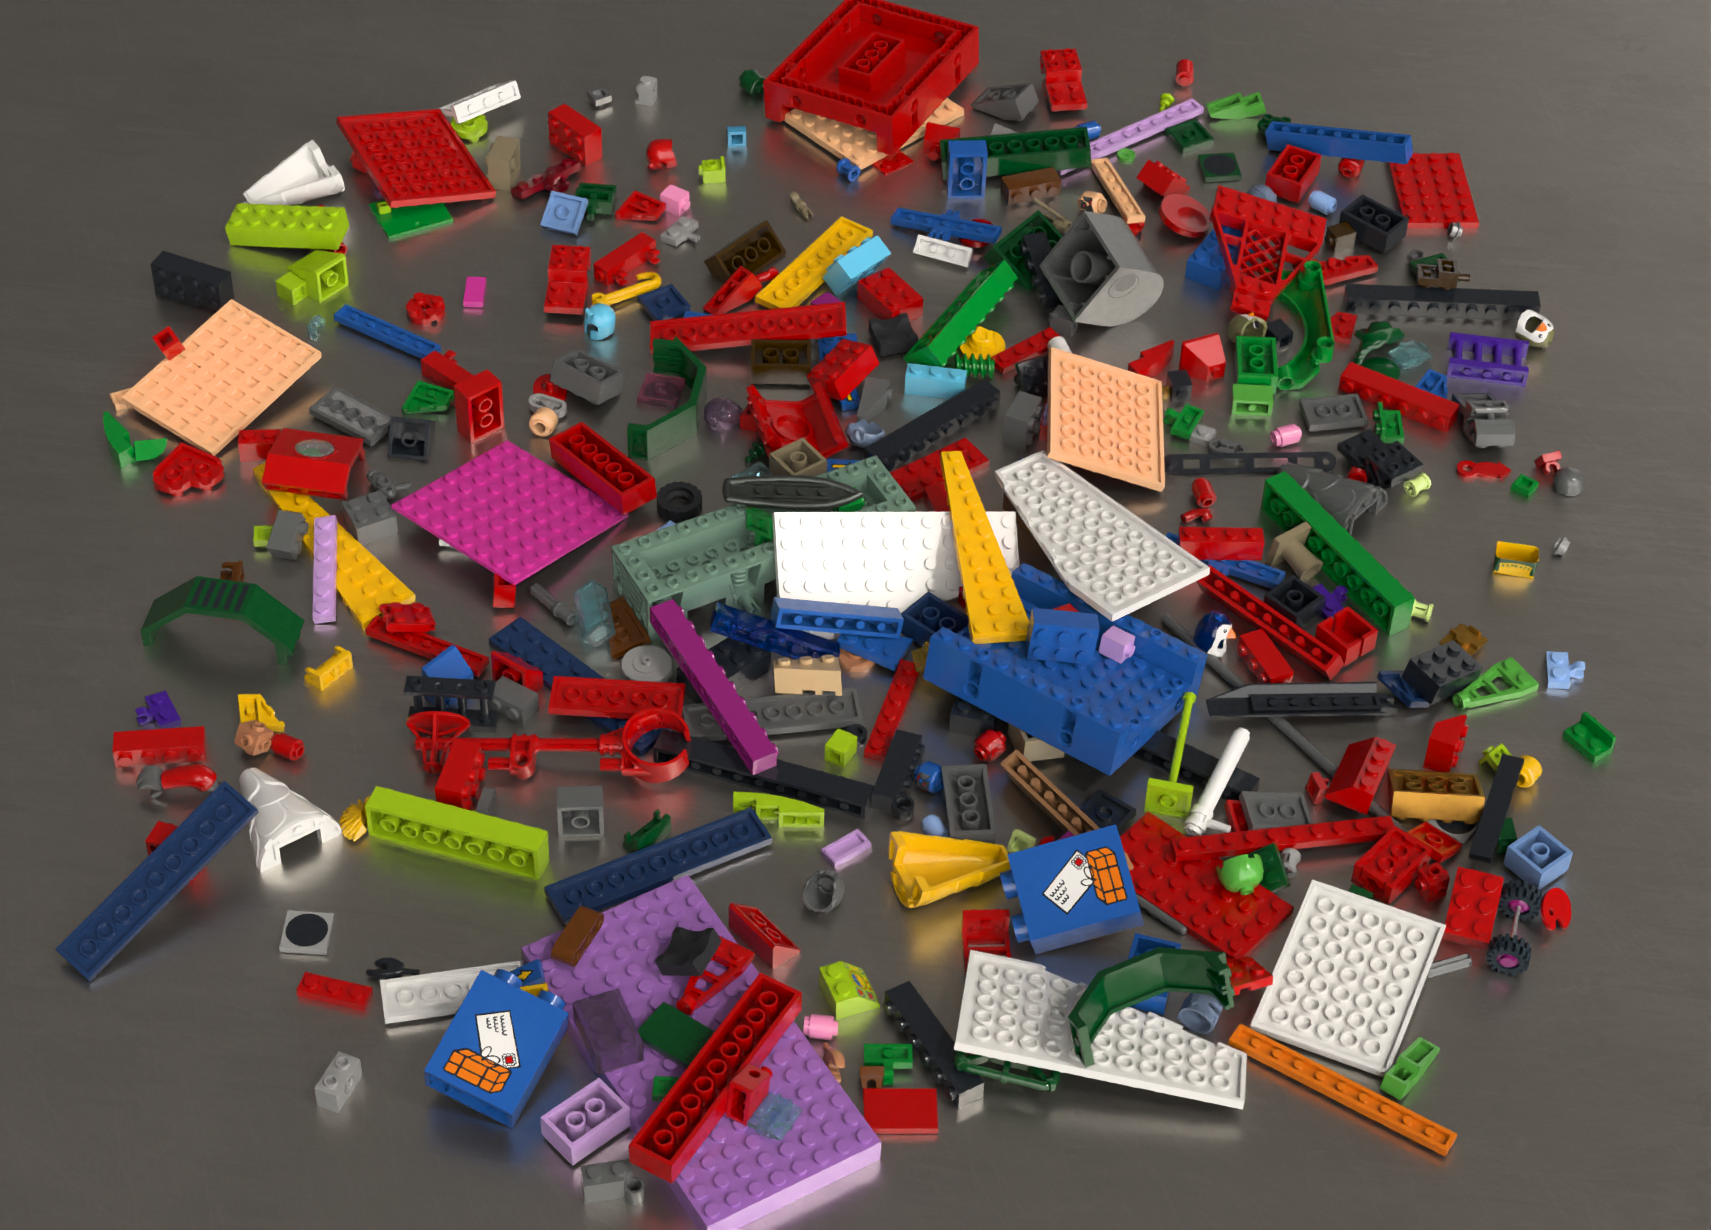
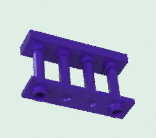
M1450 332L1447 349L1454 350V358L1449 357L1446 376L1448 378L1525 387L1529 367L1521 366V358L1526 359L1529 341ZM1462 351L1474 352V360L1462 359ZM1482 353L1494 355V363L1482 361ZM1502 356L1513 357V365L1502 364Z

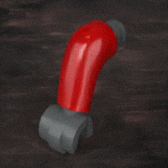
M203 764L185 765L165 771L158 766H146L141 769V773L136 780L137 790L143 791L150 788V796L153 799L160 796L163 789L191 787L199 792L206 791L211 794L222 783L216 779L217 774L215 771Z

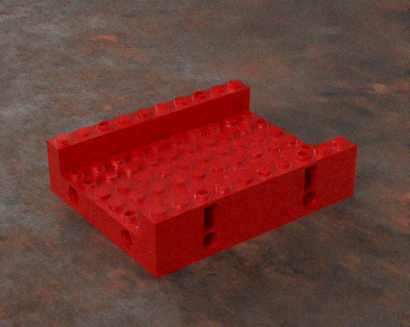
M844 0L763 81L765 118L775 122H782L788 112L798 109L806 113L866 129L870 132H876L878 152L894 156L979 64V26L885 0Z

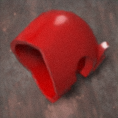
M655 139L648 144L646 158L649 165L647 168L662 169L660 164H664L666 168L677 166L676 158L672 151V139Z

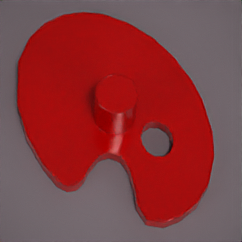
M551 374L542 375L535 380L533 394L541 393L565 401L567 389L554 385L550 381Z
M1558 887L1546 891L1541 900V918L1549 931L1555 930L1556 919L1562 929L1567 928L1571 920L1572 911L1569 897L1564 890Z

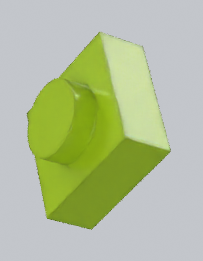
M273 525L254 526V547L267 546Z

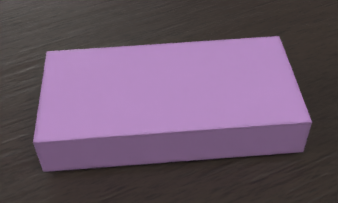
M856 829L822 848L821 855L836 868L870 849L871 842L859 829Z

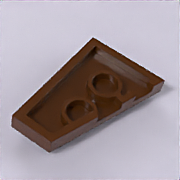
M623 596L604 605L612 661L623 657L632 648L651 644L649 635Z

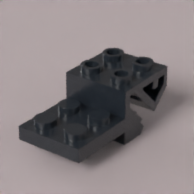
M1369 429L1337 445V450L1356 468H1361L1367 473V483L1382 489L1392 488L1421 474L1424 464L1400 442L1395 441L1386 445Z

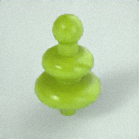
M1170 93L1160 95L1159 105L1161 107L1159 112L1164 111L1174 103V98Z

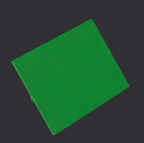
M385 200L369 204L370 210L388 239L453 222V218L444 206V203L403 206L399 208L392 207L390 213L381 215L378 212L377 203Z

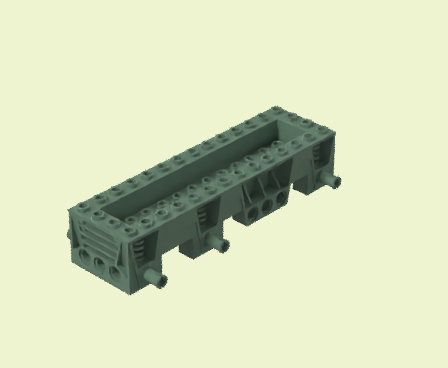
M876 455L814 476L839 481L856 487L857 490L863 492L865 505L856 512H915L916 506ZM733 504L611 546L613 590L619 598L624 597L649 635L651 642L661 638L650 623V607L674 599L678 606L683 608L686 618L687 611L717 601L725 615L745 609L751 618H754L753 613L756 617L761 613V608L758 604L764 602V584L776 580L774 539L767 543L763 541L761 545L755 547V532L746 529V508L755 506ZM755 507L771 515L774 512H833L832 508L824 510H785Z

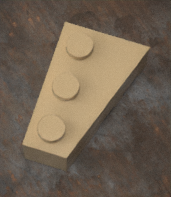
M823 655L821 658L803 656L796 660L779 658L778 661H773L775 693L803 694V691L812 690L815 691V695H822L823 691H835V696H842L841 669L838 657L833 655Z

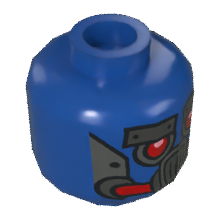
M926 761L917 766L914 772V779L919 788L933 794L944 789L940 765Z

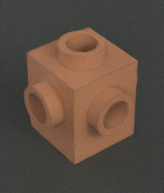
M256 720L240 723L234 744L244 749L249 755L268 752L271 746L273 731L267 728L264 723L257 722Z

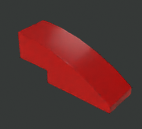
M1172 339L1140 352V359L1128 363V371L1154 378L1171 361L1175 341Z

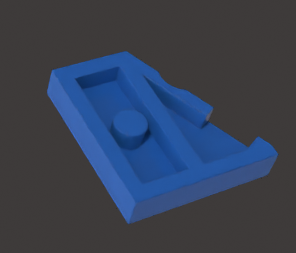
M1428 369L1415 387L1447 399V376Z

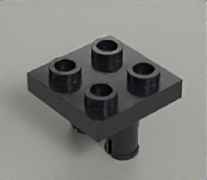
M1048 353L1015 363L1017 374L1014 376V382L1016 385H1020L1021 391L1041 398L1048 396Z

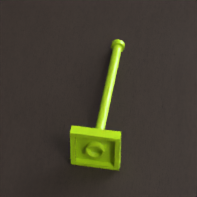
M1186 692L1183 695L1184 705L1168 781L1154 778L1148 779L1144 812L1146 813L1150 812L1151 814L1183 820L1189 817L1194 786L1177 783L1191 710L1193 703L1196 702V695L1192 692Z

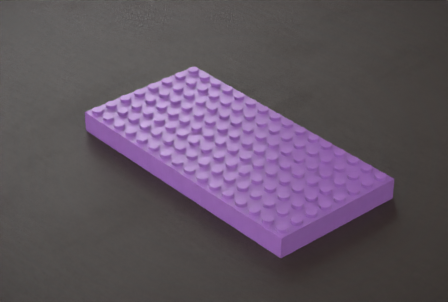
M688 875L601 912L604 914L602 927L575 967L551 959L553 945L563 930L521 948L523 965L536 959L542 962L545 982L541 984L547 983L548 991L557 995L566 1003L563 1009L568 1012V1029L566 1032L596 1077L600 1078L630 1108L631 1126L629 1127L635 1136L661 1103L660 1101H652L654 1076L680 1078L686 1070L684 1067L634 1038V1033L663 1002L677 1009L676 1003L683 995L690 976L662 975L655 960L669 946L675 927H683L692 931L714 928L719 936L738 944ZM711 960L707 965L706 971L720 976L729 968ZM750 963L742 975L695 1010L689 1017L716 1031L759 975L754 965ZM699 979L695 988L706 992L713 984ZM794 1021L760 1065V1067H768L773 1075L770 1079L767 1100L749 1125L745 1126L727 1117L725 1112L673 1184L667 1182L698 1230H737L881 1159L880 1139Z

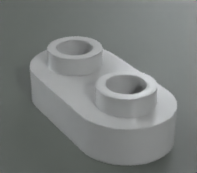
M541 393L533 394L528 399L529 409L532 412L541 407H547L556 413L558 419L564 417L567 413L566 402L561 399Z

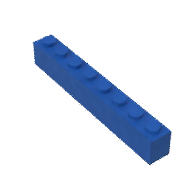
M1271 121L1265 131L1268 150L1279 152L1283 151L1287 144L1328 157L1407 164L1413 154L1411 135L1275 121Z

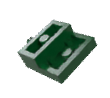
M579 183L575 196L588 200L585 213H588L587 220L590 221L591 218V221H593L596 213L603 215L612 214L617 185Z

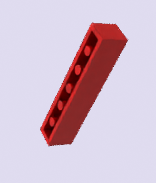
M1350 362L1340 375L1338 390L1347 394H1358L1360 399L1375 405L1378 402H1382L1385 409L1400 411L1403 416L1441 431L1448 432L1457 419L1460 404L1353 362Z

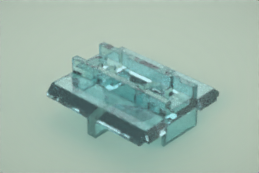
M1414 340L1407 343L1400 342L1399 347L1388 352L1389 356L1394 359V362L1401 366V370L1404 368L1410 370L1434 358L1428 352L1429 348L1420 341L1418 343Z
M768 1093L747 1124L756 1129L757 1133L769 1139L773 1138L781 1141L788 1130H792L793 1123L803 1110L793 1104L791 1099L787 1100L781 1097V1094Z

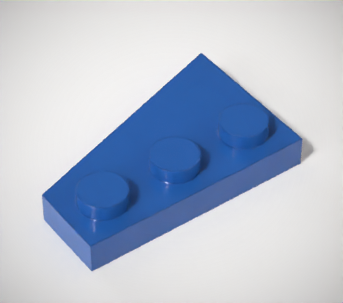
M841 634L837 639L836 646L895 671L900 660L903 659L912 645L913 639L900 637L899 639Z

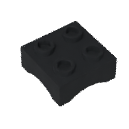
M907 313L899 314L887 320H869V334L880 357L908 352L918 341V336L911 327Z
M675 927L669 946L664 953L657 957L655 963L662 975L701 976L722 941L714 928L692 931L683 927Z

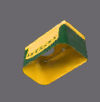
M1498 541L1497 547H1495L1493 573L1533 579L1539 561V549L1530 545Z

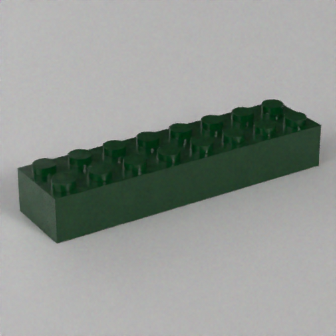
M1087 127L939 140L943 180H946L948 141L986 140L988 153L986 177L1019 174L1054 167L1055 170L1091 167V148Z

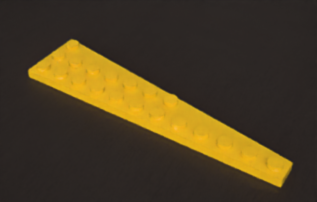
M941 452L940 463L943 479L945 480L944 486L948 496L949 516L953 525L952 534L958 569L960 571V581L963 584V599L966 602L965 611L969 620L970 640L975 644L1025 641L1029 619L962 452Z
M266 462L253 468V474L264 490L262 478ZM265 490L271 500L278 506V510L303 514L306 519L305 522L308 523L309 527L307 534L303 537L302 544L314 560V518L330 515L308 495ZM337 522L336 592L340 594L342 601L345 605H348L351 614L364 630L376 615L382 617L383 613L379 610L381 604H391L392 602L410 604L416 600L415 594Z

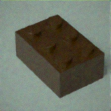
M751 339V384L810 385L806 376L811 372V340Z

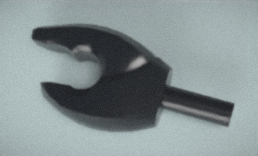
M388 957L375 961V966L386 969L366 970L367 976L377 980L400 978L404 974L420 975V970L405 968L403 962Z

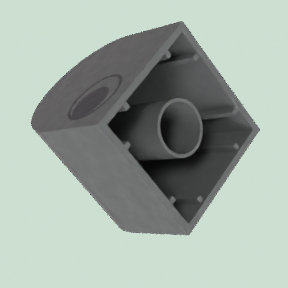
M1083 211L1039 265L1073 321L1078 323L1101 326H1118L1128 323L1144 314L1155 304L1164 286L1161 275L1125 220L1117 216Z

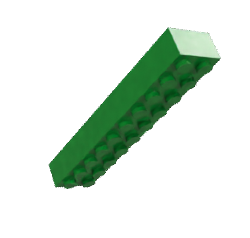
M1285 471L1265 479L1260 510L1283 533L1307 522L1311 526V530L1304 546L1323 562L1321 570L1337 586L1344 585L1348 589V592L1345 594L1388 637L1409 628L1415 601L1412 593L1407 591L1371 553H1368L1332 515H1329Z

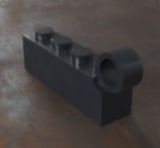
M896 729L872 791L871 808L890 812L899 821H907L913 817L914 801L905 792L906 789H911L912 773L914 774L915 769L919 765L918 758H922L925 745H922V735ZM899 807H907L908 809L902 810Z

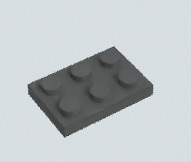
M1358 394L1303 398L1299 401V406L1309 431L1368 425V418Z
M1241 791L1239 795L1249 830L1313 824L1303 793Z

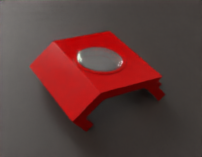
M283 428L268 452L262 484L265 490L347 501V484L350 470L357 456L360 461L365 459L364 439Z

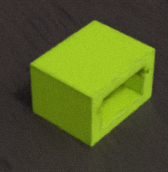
M386 201L377 203L380 215L391 212V208Z

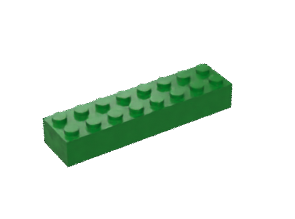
M1003 260L979 271L903 357L907 364L945 366L948 363L947 359L957 352L956 348L967 341L966 337L976 331V326L986 319L985 315L995 309L994 305L1003 300L1004 294L1014 287L1013 283L1018 277L1008 263Z

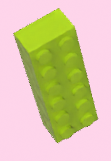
M237 203L225 226L230 245L338 250L350 225L345 208Z

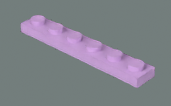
M335 515L314 518L313 621L315 624L336 621L337 518Z

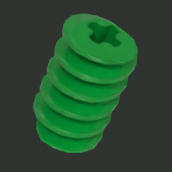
M955 353L954 369L967 370V378L973 373L974 379H977L980 373L982 379H985L987 374H989L990 379H993L995 356L991 360L990 354H987L984 360L982 354H979L978 358L975 359L974 353H972L968 359L966 353L963 354L962 358L959 357L958 353Z

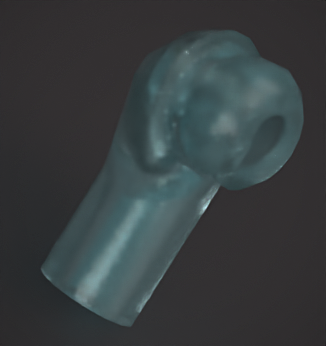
M315 315L308 323L307 332L310 340L315 341L319 338L317 328L323 327V324L326 323L324 317Z

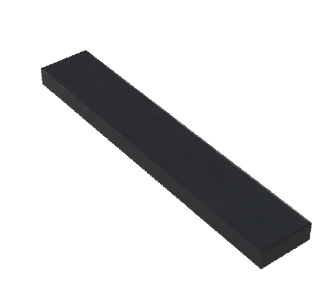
M1502 753L1468 858L1491 864L1524 765L1523 758Z

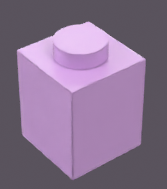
M1112 626L1102 635L1098 652L1122 663L1127 657L1130 658L1135 651V636Z

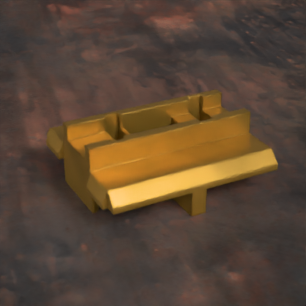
M1461 623L1455 629L1451 628L1449 634L1439 641L1440 645L1454 640L1470 656L1488 642L1487 638L1481 635V631L1471 625L1468 627Z

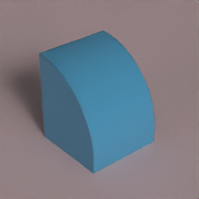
M745 126L726 127L728 147L746 146Z

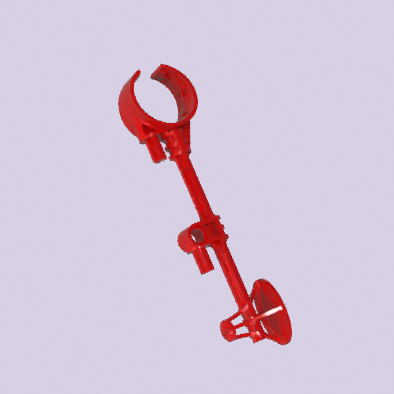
M664 708L641 710L634 714L624 727L607 734H601L599 738H539L536 734L517 736L515 733L510 738H457L469 730L471 724L469 719L462 715L444 711H426L413 714L406 720V726L416 736L415 750L422 751L423 771L429 774L441 773L447 752H450L455 738L481 743L482 751H509L510 757H489L488 770L510 771V775H515L518 779H527L534 774L536 755L539 751L598 752L601 756H605V754H610V756L620 754L622 758H601L600 771H622V776H636L638 779L649 783H662L679 776L689 765L688 753L685 749L676 758L663 763L643 761L631 752L633 745L643 734L658 728L674 729L680 732L688 742L691 741L686 722L675 712ZM418 733L431 735L432 738H421ZM453 735L449 738H442L443 736ZM426 751H431L429 762H427ZM443 751L440 763H438V753Z

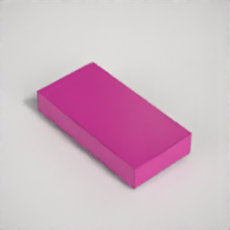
M467 277L463 299L464 307H483L487 283L486 277Z

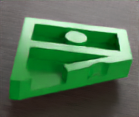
M418 380L401 408L402 414L447 411L454 399V390Z

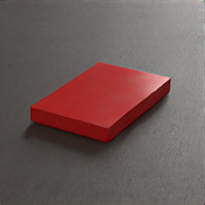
M863 1088L864 1119L875 1134H938L936 1088Z

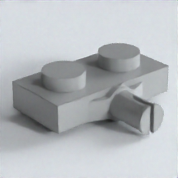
M682 216L660 235L661 242L675 247L685 240L698 243L700 235L693 233L698 228V221Z

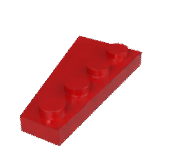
M1370 255L1347 256L1345 260H1339L1334 257L1328 258L1327 261L1319 262L1325 286L1378 271V265ZM1292 264V267H1293L1294 270H1295V268H1296L1298 265Z

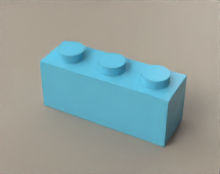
M908 363L904 394L950 399L966 390L967 370Z

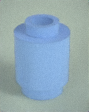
M1313 191L1308 199V204L1313 209L1325 215L1333 213L1337 208L1336 198L1322 191Z
M929 815L922 820L921 827L924 835L950 838V832L940 817Z

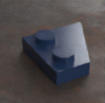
M1404 670L1379 671L1377 679L1409 708H1429L1430 704L1402 678Z

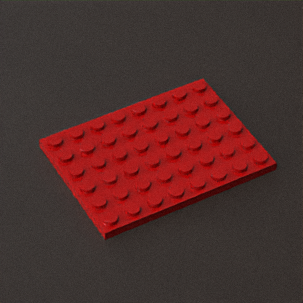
M440 109L337 117V126L390 208L495 198V189Z

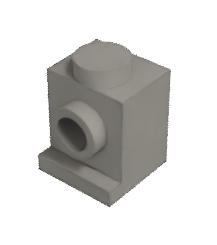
M642 76L641 82L637 83L636 86L638 96L635 104L653 106L658 96L657 78Z

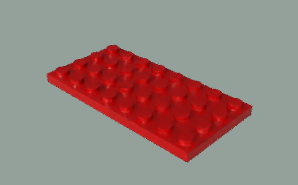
M1147 812L1120 836L1123 850L1127 853L1134 866L1130 870V875L1135 893L1183 924L1187 928L1188 934L1215 952H1225L1226 958L1240 959L1241 957H1248L1293 913L1294 906L1260 884L1253 888L1254 892L1248 895H1241L1240 892L1233 893L1225 889L1216 872L1217 866L1220 869L1224 867V861L1219 857L1175 862L1170 846L1171 839L1187 836L1150 812Z

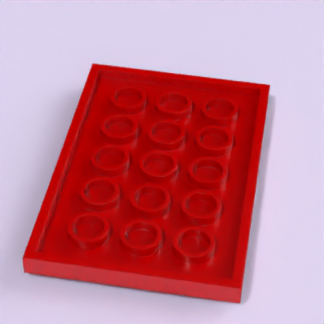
M1413 153L1407 164L1387 162L1399 212L1409 218L1407 229H1448L1451 222L1456 223L1457 221L1463 229L1478 228V216L1459 153Z

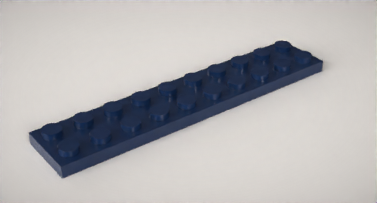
M521 616L489 638V645L497 651L519 657L529 665L539 668L543 672V685L550 690L552 689L554 676L605 679ZM587 717L607 733L624 727L629 720ZM658 728L643 734L635 742L631 751L641 757L654 747L662 729L670 731L672 729Z
M224 781L55 949L56 952L91 982L259 813L258 809Z
M750 807L544 887V892L565 925L569 923L581 905L599 912L645 894L683 876H691L772 844V837L753 808Z

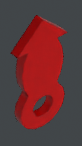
M1464 460L1457 464L1456 472L1463 478L1478 476L1492 479L1499 477L1501 480L1511 473V469L1499 461L1496 464L1492 462L1474 463ZM1467 467L1472 471H1465L1463 468Z

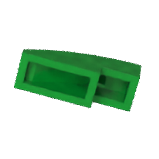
M108 411L104 412L103 424L107 445L113 459L122 469L136 462L129 432Z

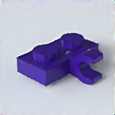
M1321 583L1312 587L1325 596L1321 615L1324 620L1330 616L1334 617L1335 613L1344 609L1340 604L1347 600L1344 594L1348 592V589L1344 585L1338 586L1333 593H1330Z
M166 690L146 696L145 704L148 708L139 707L135 709L138 716L136 720L139 725L155 721L158 729L182 726L181 719Z

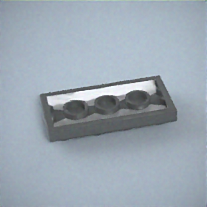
M336 386L309 408L310 415L352 437L363 438V442L371 447L384 437L390 429V418L392 415Z

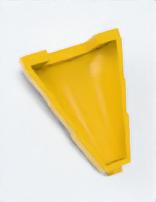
M902 831L890 832L888 859H893L892 866L894 868L893 871H890L891 880L897 897L908 908L923 906L951 894L962 892L970 887H978L999 877L1001 872L1008 871L1011 868L1007 855L1008 852L1004 845Z

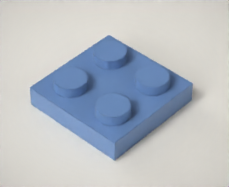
M551 191L540 226L544 229L577 236L588 200Z

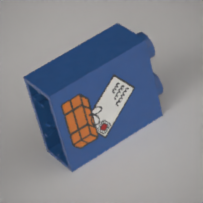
M1116 824L1007 854L1011 870L1000 873L1003 889L1007 900L1019 897L1023 912L1011 916L1013 928L1018 943L1030 940L1035 954L1144 925Z
M497 969L494 975L481 970L424 1069L425 1085L513 1129L568 1029V1012L563 1010L566 1003L560 997L545 990H541L536 997L520 989L522 981L506 970Z

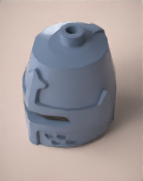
M1190 993L1183 1001L1177 1019L1183 1026L1193 1032L1209 1034L1215 1028L1223 1007L1212 995Z

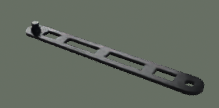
M1330 452L1169 454L1164 457L1165 473L1170 475L1277 473L1280 467L1254 468V459L1288 458L1289 463L1298 464V458H1314V468L1329 472L1336 466V458ZM1199 459L1200 469H1183V460ZM1210 459H1243L1244 468H1210ZM1323 459H1328L1329 464L1325 465Z

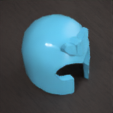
M597 303L589 308H585V333L590 324L597 326L599 329L597 331H590V339L601 340L614 333L616 314L610 306Z

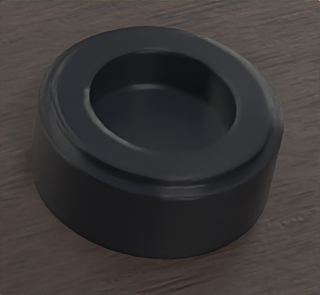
M852 724L846 728V732L857 736V746L866 742L867 730L864 726Z

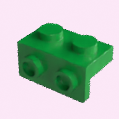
M1378 402L1377 409H1373L1372 416L1373 421H1376L1375 435H1378V438L1384 443L1398 441L1403 444L1405 437L1400 411L1383 410L1382 402Z

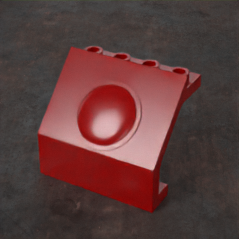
M820 381L812 385L815 393L801 401L766 400L753 384L746 388L749 394L746 397L749 402L748 406L768 457L770 453L801 438H804L825 459L849 446L828 393Z

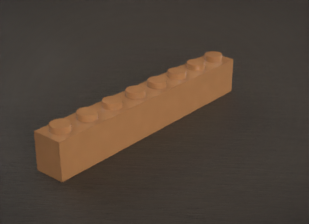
M1017 749L1000 763L1007 777L1065 833L1070 831L1075 836L1100 829ZM1125 853L1126 861L1130 871L1134 868V866L1132 865L1127 853Z

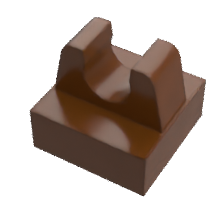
M884 1066L859 1067L862 1089L867 1088L869 1080L875 1081L876 1088H881L884 1078Z

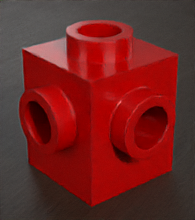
M1438 862L1424 865L1418 869L1414 887L1426 903L1446 896L1450 881L1449 873Z

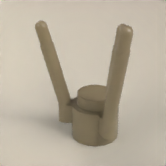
M1033 198L1034 202L1057 217L1054 218L1044 214L1047 219L1053 221V226L1058 232L1064 235L1071 227L1072 222L1066 220V217L1058 214L1037 198Z

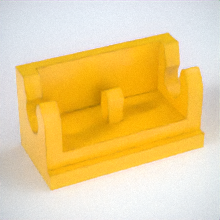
M336 645L333 649L337 652L333 653L330 659L315 670L311 667L305 669L309 673L304 676L305 681L323 691L353 668L352 655L349 650L346 651Z

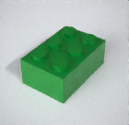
M1236 336L1234 348L1235 384L1273 386V395H1276L1278 382L1276 338Z

